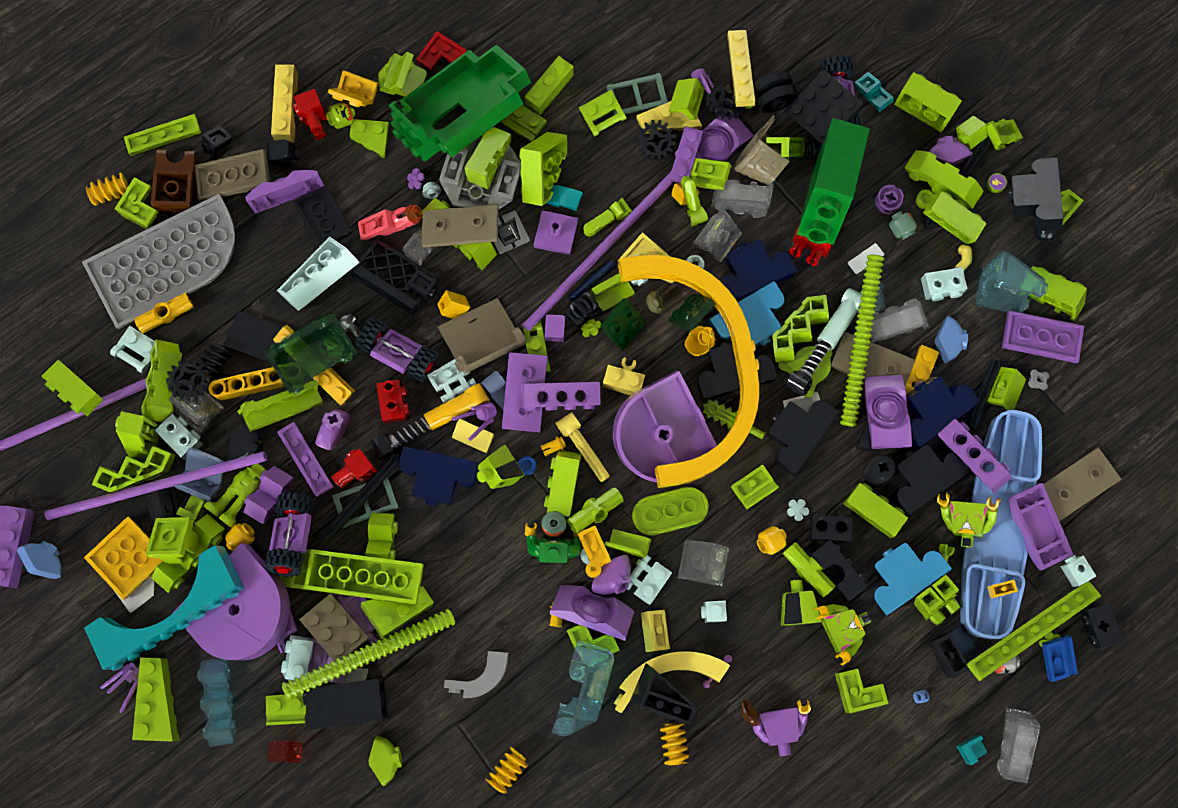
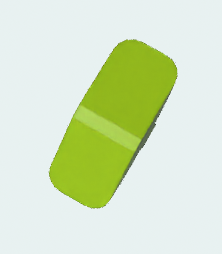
M376 735L369 757V766L383 786L388 784L394 778L397 769L402 767V756L399 746L394 747L387 738Z

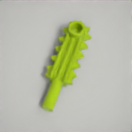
M709 399L707 404H703L704 411L702 413L707 414V419L713 417L714 422L720 420L721 426L727 424L728 429L732 427L738 411L732 413L731 407L725 409L724 404L718 405L717 400L713 402ZM754 426L751 427L749 432L760 439L765 435V432Z

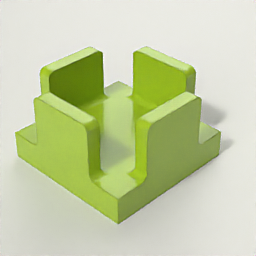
M190 517L156 518L146 555L150 558H160L167 564H183L184 559L182 557H184L186 550L191 554H195L199 535L192 530L194 520Z

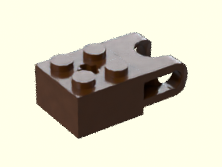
M158 149L156 151L151 206L159 213L179 214L194 206L196 191L194 165L198 164L195 150H186L184 158L177 163L169 162V156L165 149Z

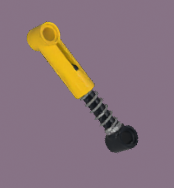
M475 384L459 396L423 414L424 419L420 418V421H415L412 425L409 424L407 428H402L401 431H396L395 434L388 435L385 433L379 435L370 443L380 460L387 458L396 452V448L399 445L401 446L403 442H408V439H413L416 435L419 436L421 432L425 433L427 429L433 431L452 421V417L471 411L472 406L487 404L490 399L482 384Z

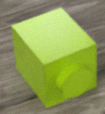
M972 116L956 128L957 141L966 145L970 150L988 137L986 124L975 116Z

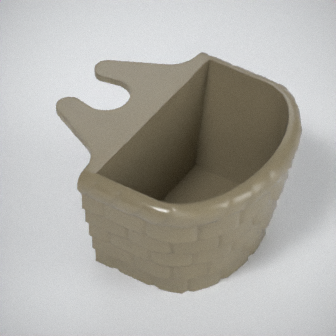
M774 115L756 133L734 165L736 172L765 183L767 186L777 178L790 162L789 157H781V145L779 143H766L767 137H770L766 134V131L774 122Z

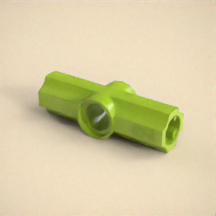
M612 488L597 499L590 498L584 503L583 509L567 519V523L575 534L579 533L593 522L600 523L605 520L608 512L624 501L623 497L616 488Z
M796 542L782 553L796 568L798 575L805 582H809L822 598L836 587L822 572L821 566L812 557H809Z

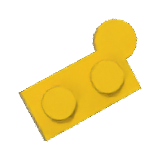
M593 526L577 534L590 561L586 566V574L591 578H596L601 574V567L611 563V559L596 526Z

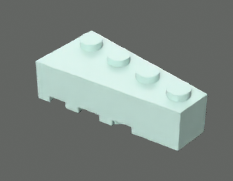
M329 237L277 291L299 311L360 262L346 247Z

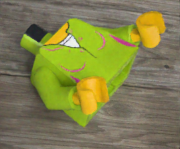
M946 493L947 499L942 500L940 494H938L937 502L940 504L942 519L948 530L953 531V534L956 536H962L961 547L973 548L974 537L983 538L984 534L988 533L996 524L997 507L1001 502L1000 498L997 499L996 504L991 502L992 496L988 498L987 504L950 501V504H948L950 495Z
M836 604L814 608V610L820 611V616L816 618L821 619L836 653H839L835 657L843 659L840 665L848 663L863 643L862 637L866 635L863 626L871 623L868 613L864 612L857 616L854 609L849 610L846 606Z

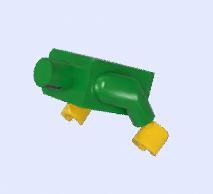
M526 523L525 535L527 536L528 553L536 557L539 562L568 563L573 557H577L580 554L582 543L577 533L573 532V538L536 537L537 524L534 523V528H530L528 523Z

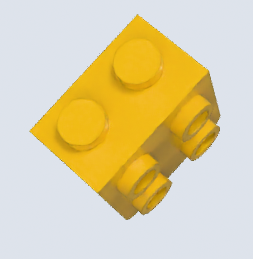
M343 71L338 88L329 89L328 93L332 94V98L343 101L344 99L350 101L349 104L352 106L366 107V105L373 104L379 83L351 72Z

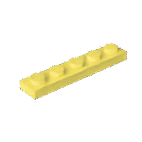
M746 30L728 31L727 36L736 107L755 106Z

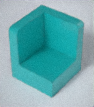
M976 734L956 746L966 764H975L978 762L977 758L987 753L981 742L983 740L982 735Z

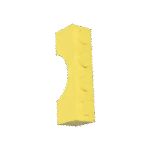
M275 65L271 135L275 141L282 139L292 143L295 141L293 101L294 94L298 89V72L294 65Z

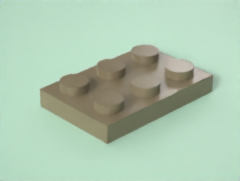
M331 593L299 619L334 661L337 658L342 659L344 655L345 657L348 656V653L352 654L369 640V637Z

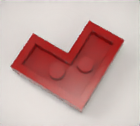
M437 31L416 58V62L432 72L442 58L452 63L466 53L467 50Z

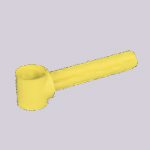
M571 412L557 421L555 424L562 435L566 438H571L599 481L607 480L610 475L580 433L581 425L574 414Z

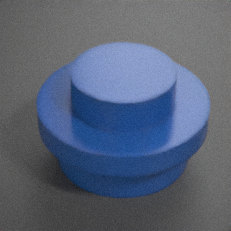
M525 456L518 461V465L525 476L532 475L536 471L537 465L532 457Z

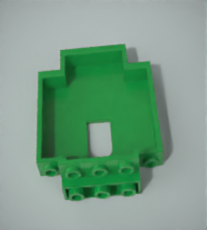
M497 45L480 57L471 50H468L400 100L403 106L402 109L399 108L396 101L389 105L392 110L390 114L394 119L390 122L394 128L392 132L398 140L401 139L407 149L410 148V151L416 158L420 157L424 162L440 150L442 153L446 152L453 157L523 105L518 92L531 83L525 68ZM460 105L466 110L464 114L445 128L440 130L434 129L435 123Z

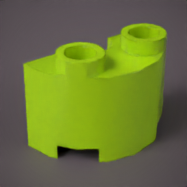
M1002 119L998 122L991 121L986 124L987 134L996 150L1006 148L1005 144L1017 143L1023 139L1013 119L1006 121Z

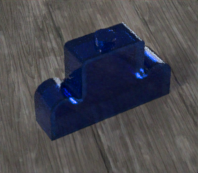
M756 240L747 245L746 243L740 244L736 247V250L727 254L725 261L731 274L724 276L721 283L738 302L773 281L778 284L795 276L797 269L786 252H777L770 259L762 241Z
M940 376L929 377L925 381L922 380L914 385L915 389L906 394L907 405L915 418H910L912 446H922L941 432L954 419L957 420L977 405L980 401L972 389L967 385H952L948 388Z
M403 446L399 467L405 475L409 477L416 476L412 495L416 499L425 500V504L437 506V503L444 505L452 504L457 483L464 488L473 487L477 482L478 465L480 463Z

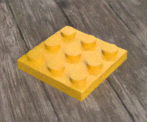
M129 516L84 557L123 600H126L154 573L156 566L163 562L160 558H150L146 555L150 537Z

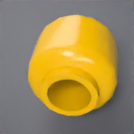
M246 523L234 525L225 535L227 548L234 551L241 543L251 545L255 541L253 528Z
M771 526L759 533L757 545L763 553L773 555L785 548L787 535L783 529Z

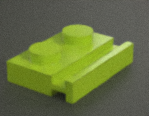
M522 105L505 117L501 124L528 142H532L547 124V120Z
M695 158L690 178L695 182L696 187L724 191V185L727 182L731 164L729 162Z
M761 465L731 486V489L745 506L746 510L779 488L764 465Z
M297 694L298 697L293 696L291 700H288L285 695L266 696V725L305 723L307 705L303 703V694Z

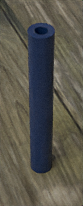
M610 260L568 295L570 300L574 301L614 268L615 264L613 261Z

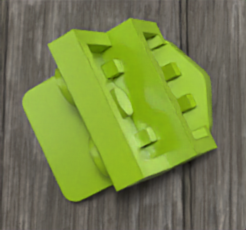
M406 52L403 56L395 53L378 73V91L406 97L424 83L427 72L414 65L412 61L413 54Z

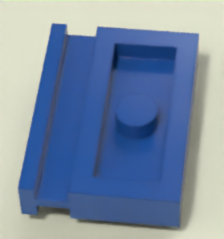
M1065 635L1064 638L1059 637L1042 643L1049 681L1054 682L1070 677L1071 674H1078L1072 637Z

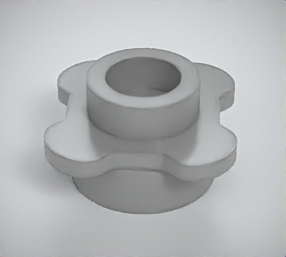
M1032 370L1028 385L1035 389H1047L1048 385L1046 383L1049 374Z

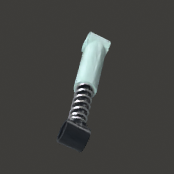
M851 288L846 290L841 304L817 338L819 344H816L815 349L811 351L812 354L808 355V360L804 362L805 365L801 366V369L798 371H793L786 383L788 389L802 396L808 393L813 382L811 379L813 372H816L815 369L819 367V363L823 362L822 359L826 356L827 351L834 349L855 315L859 313L858 309L861 307L859 303L862 301L860 297L863 294Z

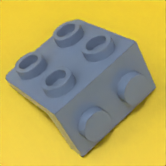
M190 447L187 450L186 467L183 473L223 463V460ZM223 473L179 484L174 487L208 502L221 489Z

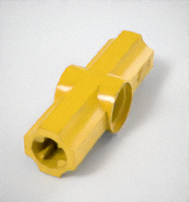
M185 292L165 303L156 304L152 310L134 318V322L140 332L144 334L163 323H171L175 317L193 309L194 306ZM168 310L167 314L161 317L162 311Z

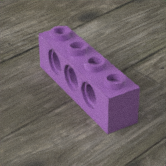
M600 382L520 384L521 407H527V411H538V407H546V410H557V406H564V410H576V406L582 405L583 409H595V405H600ZM541 391L546 396L545 401L542 403L537 398L538 393ZM559 391L564 393V400L562 402H559L556 398ZM577 391L583 393L581 401H578L575 397Z
M954 419L938 433V436L993 493L997 492L1012 478L1009 473L1011 469L1004 462L999 463L995 459L997 455L990 448L986 450L982 446L983 441L976 434L972 436L968 432L970 428L963 421L959 423ZM961 438H967V442L965 444H958V441ZM973 452H981L978 458H971ZM987 465H994V469L991 472H985Z

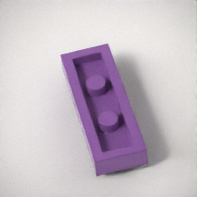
M685 126L670 174V181L681 183L682 177H690L703 131Z

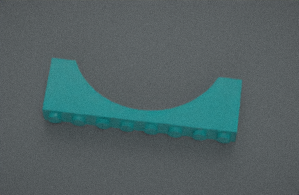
M214 545L199 555L196 579L188 597L165 620L150 627L131 629L122 626L111 618L100 617L84 627L102 669L116 671L121 669L125 662L137 659L144 650L148 651L156 647V643L160 640L172 637V633L176 630L188 627L189 622L204 617L206 615L205 612L220 607L224 600L236 597L239 591L244 589V586L225 547Z

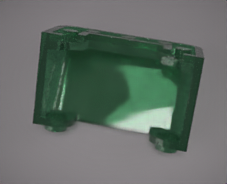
M327 312L267 347L262 353L290 394L292 392L297 394L304 389L303 385L306 384V381L338 362L346 364L352 361L357 351L334 313Z

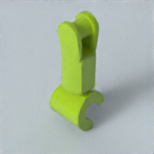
M689 176L682 177L681 186L689 209L687 214L688 217L690 216V224L693 227L708 221V216L700 204L695 182Z
M621 198L618 202L615 201L608 210L586 223L583 227L584 234L592 237L614 222L615 218L617 220L625 219L632 210L624 199Z

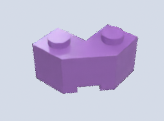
M276 466L262 473L259 489L254 494H249L244 502L246 504L244 513L262 524L275 513L278 495H282V493L287 494L293 480L292 476Z

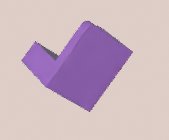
M546 314L545 341L564 342L565 316Z

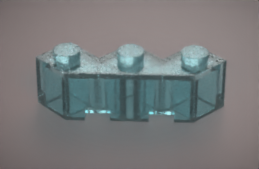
M220 658L201 661L200 670L197 671V678L204 687L203 698L200 699L201 710H204L207 716L206 727L203 728L204 739L208 740L210 747L232 744L235 742L236 721L232 720L234 702L233 693L229 689L228 680H231V674L227 661Z

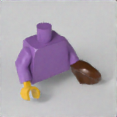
M746 698L742 701L741 713L743 718L753 726L754 733L762 742L768 743L770 746L778 745L779 755L787 756L791 755L790 743L798 741L804 732L811 707L808 700L805 706H801V701L799 700L797 702L798 708L793 707L758 713L751 701Z

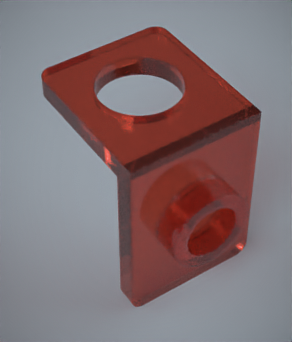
M270 741L268 762L301 763L303 743L296 741Z

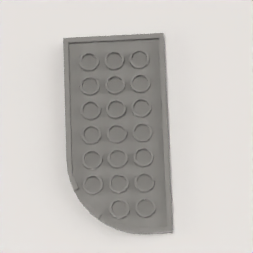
M217 194L82 261L116 329L119 330L135 321L134 318L152 310L158 303H165L185 292L190 294L214 281L224 271L233 254L235 246L234 223L220 194Z

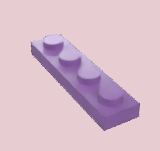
M292 422L279 430L277 433L315 496L319 497L334 488L296 423Z

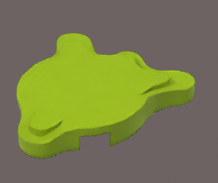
M809 346L801 349L795 355L794 361L779 362L778 368L781 371L788 372L790 376L793 371H798L801 369V366L805 365L804 362L808 360V355L812 354L811 351L815 347ZM831 349L827 351L826 356L822 359L823 362H820L819 367L815 369L816 372H813L811 378L813 382L810 390L804 396L805 398H812L816 385L828 376L831 369Z

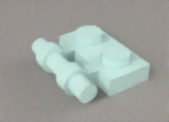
M455 359L427 375L437 393L443 389L445 390L446 394L440 397L443 403L455 398L476 384L473 378L466 382L464 377L469 375L470 372L466 374L462 371L459 372L455 365ZM459 380L461 385L451 390L449 386Z
M647 555L646 558L638 559L636 562L637 566L630 574L631 582L627 590H630L634 584L638 587L634 595L650 605L672 572L658 562H655L652 568L647 564L651 557ZM644 570V571H646L648 574L646 575V577L644 578V580L641 582V581H639L637 578L639 577V575L641 574V572Z

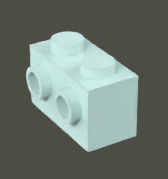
M962 267L925 273L921 278L926 300L939 301L947 296L957 298L962 296L967 290Z
M172 414L155 431L181 458L186 460L187 450L190 447L199 449L203 445L199 440L201 436L194 429L190 431L186 427L188 423L181 416L177 418Z
M290 635V640L285 645L286 661L283 660L281 666V673H283L285 679L294 680L295 677L300 678L301 674L306 675L313 645L310 637Z

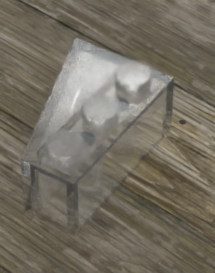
M727 180L724 185V191L714 189L711 207H715V209L720 211L732 210L736 214L747 213L756 218L766 217L771 203L774 183H768L767 187L757 186V182H751L750 185H742L740 181Z
M909 300L904 303V306L898 308L897 306L889 307L886 309V312L881 314L875 312L873 314L875 318L872 320L874 324L871 326L873 331L870 332L872 343L891 339L905 332L907 334L912 333L913 329L922 326L924 329L929 328L920 300Z
M1006 708L1001 755L997 762V770L1003 779L1028 783L1040 731V725L1031 712Z

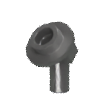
M352 314L344 315L339 321V328L344 332L350 330L356 338L360 336V330L355 325L357 319Z

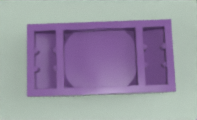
M720 115L702 130L703 135L696 158L724 162L751 141L754 135L739 118L735 119L732 117L729 120L725 117L721 119Z
M292 171L287 177L280 178L274 182H262L245 198L256 214L305 196L323 187L324 183L317 171Z
M902 375L865 377L863 382L872 449L911 447V425Z
M1039 483L1008 498L1012 519L1021 530L1025 549L1039 570H1044L1073 555L1043 483Z
M560 585L550 614L625 641L634 611L617 598H603L591 593L584 586Z

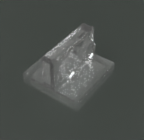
M720 209L717 215L714 214L693 244L697 248L710 252L716 261L722 262L742 232L725 210Z
M204 391V396L197 395L198 400L191 397L190 402H187L186 397L180 401L178 395L175 397L171 395L169 401L174 405L173 411L181 416L199 434L206 430L211 418L222 413L224 409L206 391Z

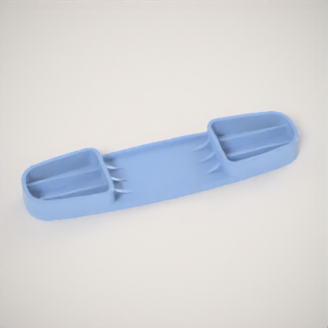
M1008 410L996 416L990 423L983 444L986 450L990 448L997 455L995 459L999 463L1004 462L1011 469L1009 473L1012 478L997 492L993 493L976 476L971 497V503L987 504L986 502L990 496H992L991 502L996 504L998 498L1001 499L997 507L996 524L988 533L984 534L983 538L974 537L973 548L964 547L960 595L961 623L970 635L983 639H1001L1013 630L1025 587L1023 575L1028 553L1025 549L1022 532L1012 519L1008 498L1035 486L1041 476L1042 427L1033 415L1017 410ZM987 465L985 472H991L994 469V465ZM1015 580L1018 592L990 598L987 586Z

